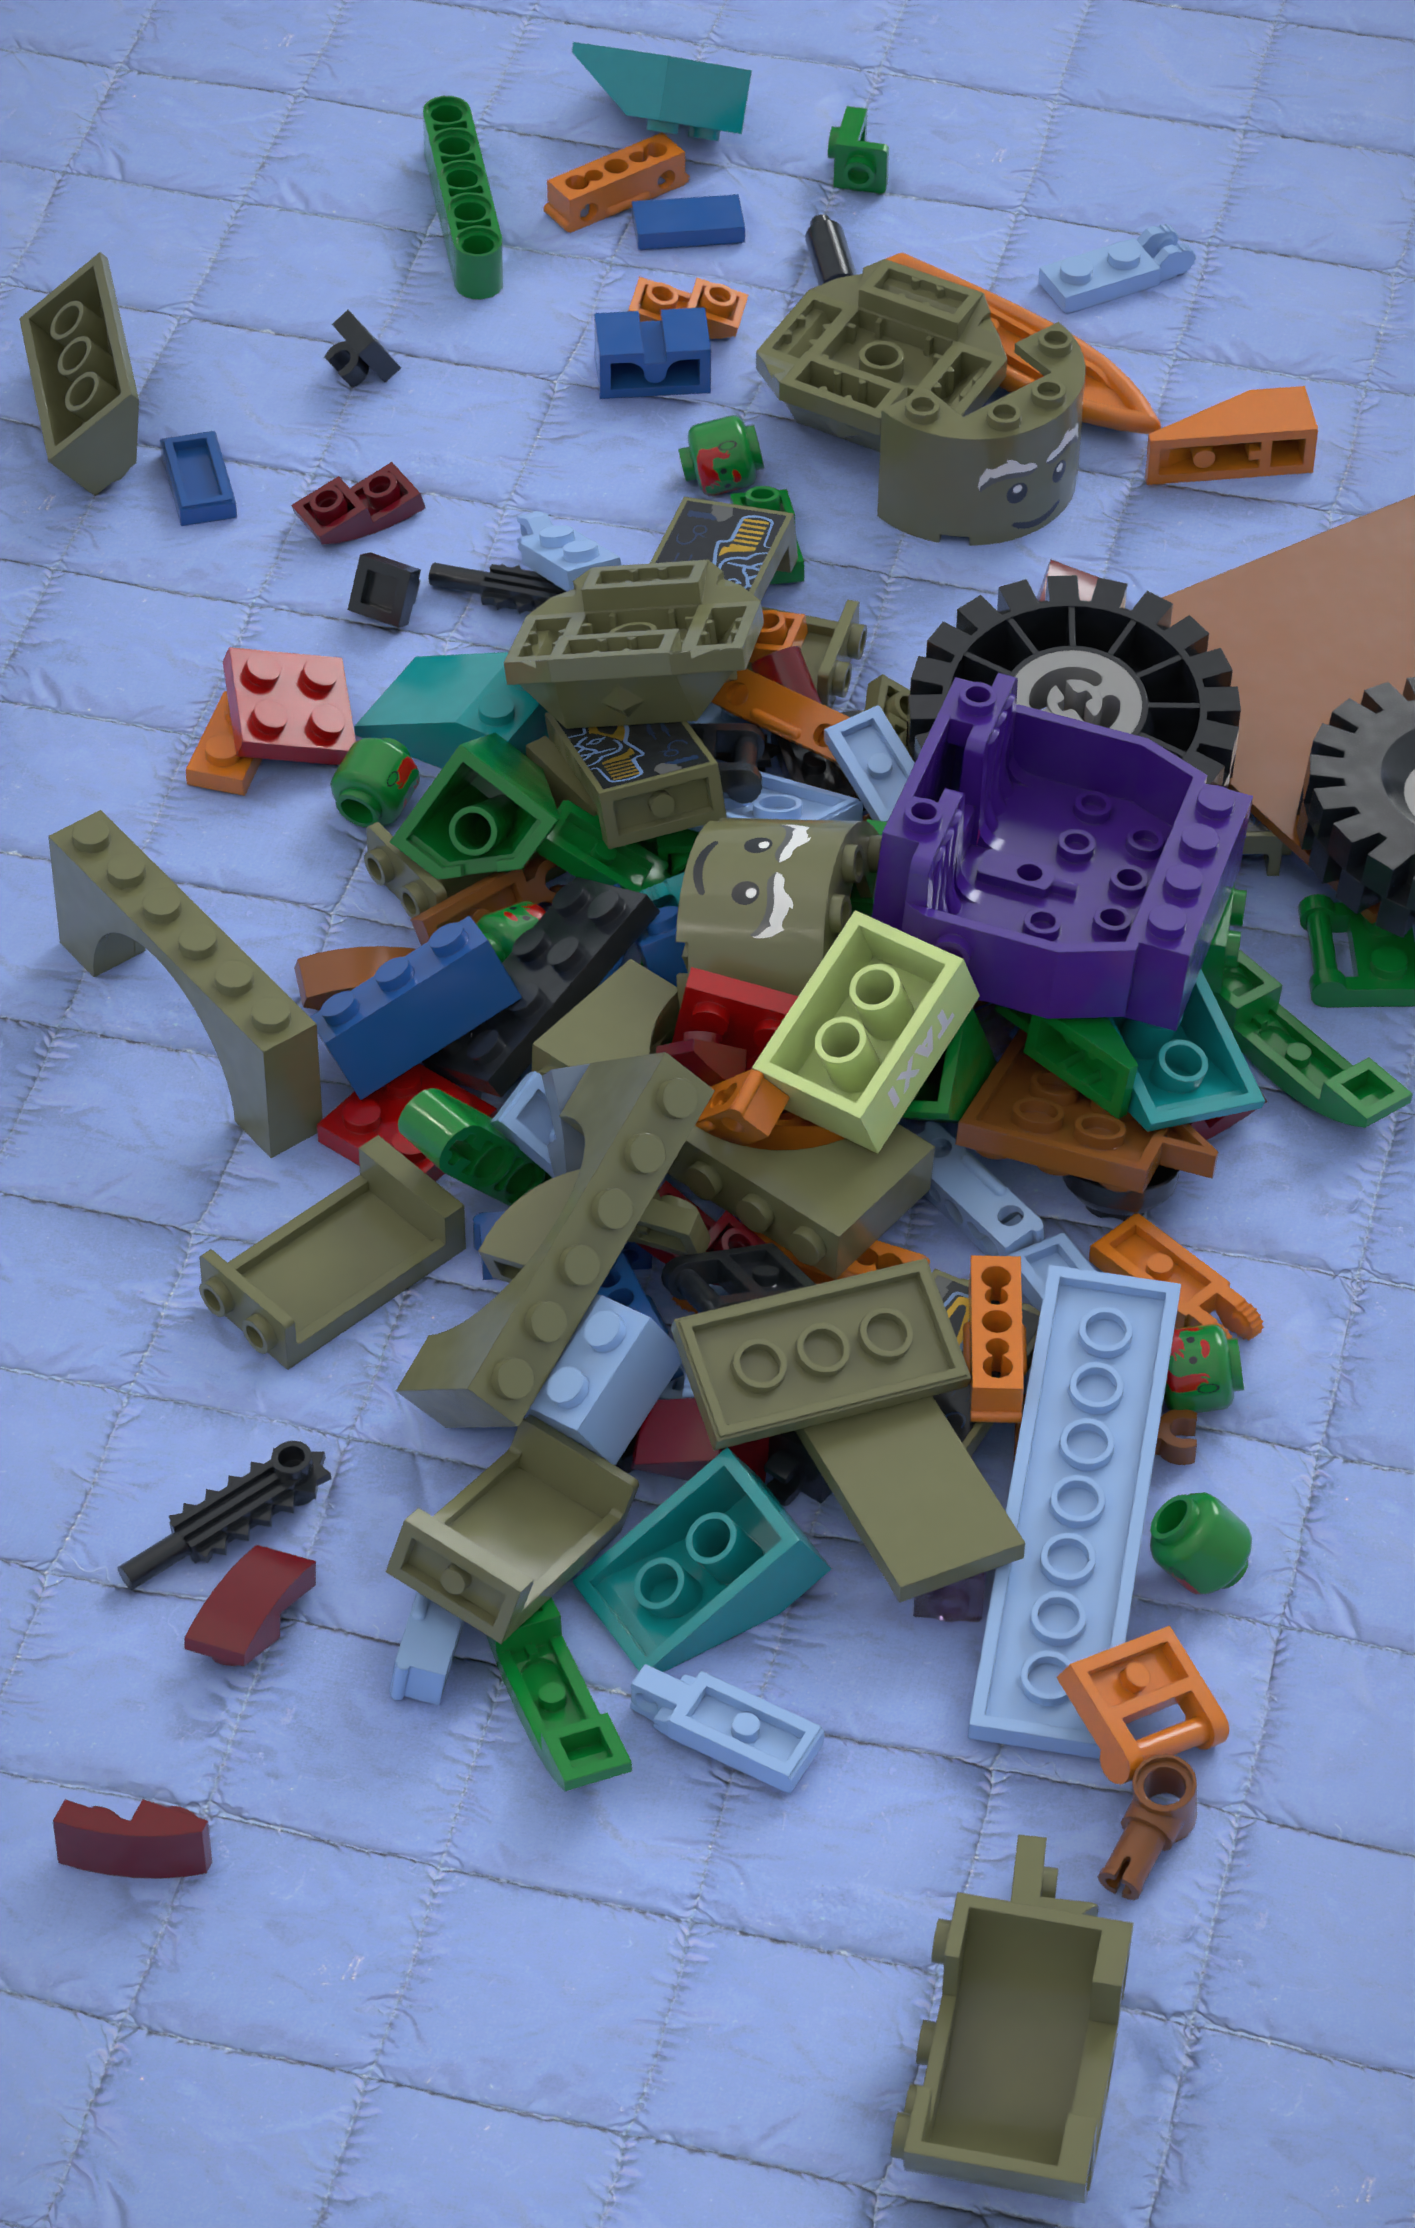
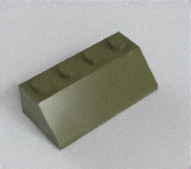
M101 252L19 318L48 462L94 496L112 482H116L124 477L128 470L136 464L139 397L108 258Z

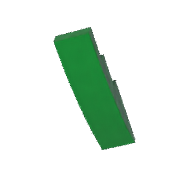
M995 1004L994 1010L1027 1033L1024 1048L1026 1055L1117 1119L1127 1114L1138 1063L1107 1017L1047 1019Z

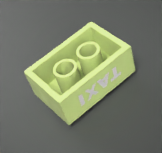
M855 910L752 1066V1069L762 1072L766 1080L790 1097L784 1108L785 1110L878 1154L980 995L964 959Z

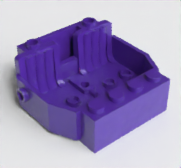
M998 673L992 687L985 683L972 682L955 677L882 832L872 918L964 959L980 995L978 1000L1047 1019L1125 1017L1176 1031L1240 870L1253 796L1229 790L1223 786L1206 784L1207 775L1148 738L1020 704L1016 705L1018 678Z

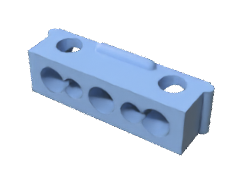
M928 1121L925 1123V1130L917 1136L934 1145L935 1152L931 1186L924 1196L986 1256H1007L1015 1251L1045 1240L1044 1223L1030 1208L965 1147L955 1145L956 1139L938 1122ZM1016 1212L1020 1213V1214L1023 1216V1219H1021V1217H1020L1019 1214H1015V1213H1016Z
M416 1592L396 1656L389 1692L394 1700H401L405 1696L439 1706L465 1621Z

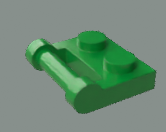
M1310 895L1299 903L1300 925L1308 932L1314 974L1309 979L1311 1000L1314 1004L1326 1008L1415 1006V938L1413 926L1401 938L1375 926L1376 922L1371 924L1361 913L1356 914L1342 902H1333L1326 895ZM1332 933H1347L1354 977H1345L1338 970Z

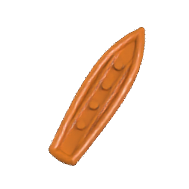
M901 252L886 258V260L984 293L990 309V319L999 334L1007 356L1006 378L999 387L1012 393L1044 377V375L1014 353L1015 343L1053 325V322L980 286ZM1073 335L1082 350L1086 366L1082 422L1118 431L1150 434L1161 429V422L1149 401L1134 382L1110 359L1082 339Z

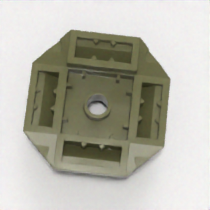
M883 259L863 267V274L836 278L809 289L757 349L756 370L776 397L786 404L797 423L880 452L882 409L924 388H928L964 417L980 409L1006 378L1007 356L999 334L990 319V309L984 293Z
M709 560L591 567L573 581L574 589L551 597L525 617L504 661L507 685L519 684L566 729L697 721L724 683L737 680V671L746 670L764 624L761 600L743 586L724 579L723 571Z

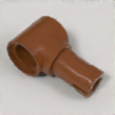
M1169 1754L1154 1755L1144 1760L1135 1770L1132 1780L1133 1799L1121 1820L1124 1831L1105 1867L1101 1869L1097 1877L1101 1885L1116 1894L1121 1883L1124 1884L1123 1898L1129 1900L1138 1899L1143 1890L1142 1887L1161 1851L1170 1850L1173 1843L1186 1838L1194 1829L1197 1819L1196 1775L1189 1763L1177 1756ZM1168 1793L1175 1795L1180 1800L1170 1805H1160L1151 1801L1150 1798L1157 1794Z

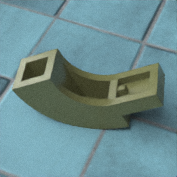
M580 1169L564 1173L536 1186L513 1203L495 1222L478 1251L493 1278L510 1283L527 1264L559 1218L571 1195ZM656 1191L627 1242H635L683 1256L706 1252L711 1237L698 1209L694 1205L675 1196L664 1195L660 1197L658 1191Z

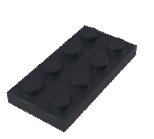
M576 877L571 883L562 887L555 894L552 906L534 927L525 931L517 938L512 948L513 951L502 963L522 998L423 1060V1065L453 1083L502 1098L532 1063V1044L597 987L661 911L647 894Z

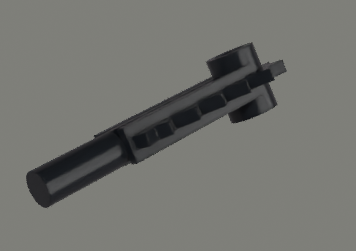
M434 562L429 571L430 585L477 593L481 595L482 605H495L497 610L504 607L517 609L519 614L525 611L532 612L551 597L567 592L535 571L521 569L520 565L507 567L504 564H492L489 568V573Z
M301 1441L284 1442L273 1448L271 1460L264 1464L251 1462L250 1473L245 1476L236 1477L228 1475V1485L220 1491L206 1489L203 1502L198 1505L183 1503L182 1513L169 1515L172 1534L118 1566L121 1579L130 1590H133L190 1555L191 1560L195 1564L201 1560L208 1564L214 1553L226 1555L227 1544L235 1539L249 1541L250 1530L257 1525L272 1527L273 1515L280 1511L294 1513L295 1506L305 1505L316 1499L318 1486L332 1479L331 1473L323 1467L326 1458L325 1451L311 1452L310 1448Z

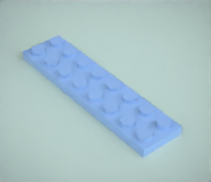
M1051 1264L1048 1266L1006 1508L1007 1515L1025 1541L1024 1558L997 1567L995 1571L969 1720V1739L1100 1759V1748L1056 1677L1069 1664L1126 1642L1181 1289V1284Z

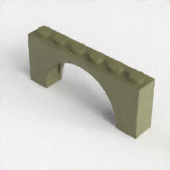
M102 810L49 835L60 943L93 977L146 951V949L158 959L188 998L212 1042L227 1081L235 1122L270 1158L317 1134V1124L323 1119L317 1024Z
M629 959L532 1044V1072L536 1071L543 1076L551 1069L656 1054L657 1046L667 1044L674 1036L679 1015L677 987L634 960ZM899 1124L896 1125L878 1154L846 1138L827 1145L807 1149H758L725 1141L694 1126L667 1174L688 1186L699 1198L710 1200L724 1210H727L740 1219L751 1231L762 1233L786 1248L803 1264L814 1266L835 1280L930 1190L935 1146Z
M666 1052L590 1063L559 1115L562 1120L581 1133L585 1139L584 1156L580 1172L559 1218L527 1264L493 1300L461 1324L447 1331L427 1337L396 1392L445 1428L519 1427L715 1090Z

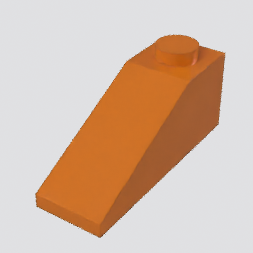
M1305 386L1248 390L1148 434L1145 468L1146 484L1155 485L1313 473L1318 426Z

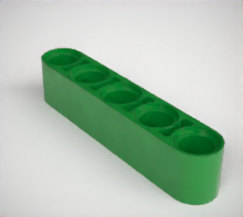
M435 97L427 101L423 106L424 156L454 286L459 294L470 299L491 298L503 288L502 236L471 108L465 100L459 97Z

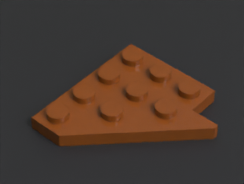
M1022 1029L1018 1030L958 1124L955 1145L974 1149L979 1155L986 1158H1008L1035 1165L1041 1171L1050 1175H1073L1096 1181L1104 1188L1115 1192L1134 1191L1143 1194L1159 1165L1212 1179L1215 1175L1219 1153L1189 1123L1147 1132L1128 1111L1125 1116L1117 1119L1026 1055L1024 1048L1027 1033Z

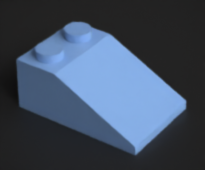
M596 1294L525 1417L527 1415L535 1416L603 1459L616 1465L682 1363L676 1343L651 1317L603 1295Z

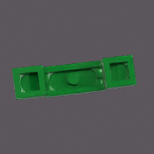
M1239 950L1237 969L1224 968L1221 993L1213 992V995L1241 1052L1265 1076L1288 1095L1323 1116L1347 1125L1363 1128L1411 1103L1413 1093L1370 1057L1352 1065L1280 1005L1279 1001L1283 985L1244 952Z
M552 1597L502 1644L486 1635L500 1675L524 1730L543 1765L559 1787L564 1791H568L632 1772V1762L608 1712L600 1714L562 1636L561 1615Z

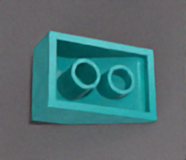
M573 42V55L621 110L628 116L648 119L646 130L678 135L679 124L689 126V137L719 141L721 131L742 134L752 70L668 55Z
M508 652L416 656L357 722L354 730L355 735L361 738L395 739L408 749L412 758L442 769L460 744L495 732L526 756V745L544 736L549 738L545 720V713H548V711L519 684L507 685L504 661Z
M1202 970L1199 972L1176 1031L1125 1017H1107L1138 1063L1128 1112L1147 1132L1261 1109L1263 1107L1265 1099Z
M727 1447L572 1582L639 1672L644 1664L661 1672H666L779 1615L832 1568L763 1480Z

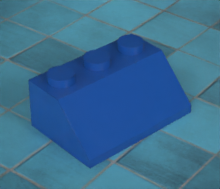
M468 916L458 923H449L442 926L431 935L427 943L408 955L396 957L385 962L378 968L373 977L351 991H343L333 995L322 1005L321 1010L311 1015L310 1018L317 1024V1034L359 1099L362 1100L521 999L522 996L488 939L472 918Z

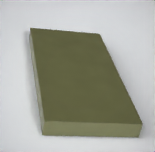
M927 1258L674 1319L670 1328L713 1451L966 1388L971 1380V1375Z
M933 1396L795 1430L899 1603L1024 1558L1025 1541Z

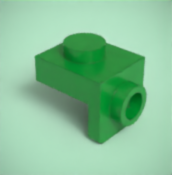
M846 106L841 126L831 127L828 141V158L834 159L833 187L883 194L886 192L888 185L889 146L881 143L866 142L868 109Z

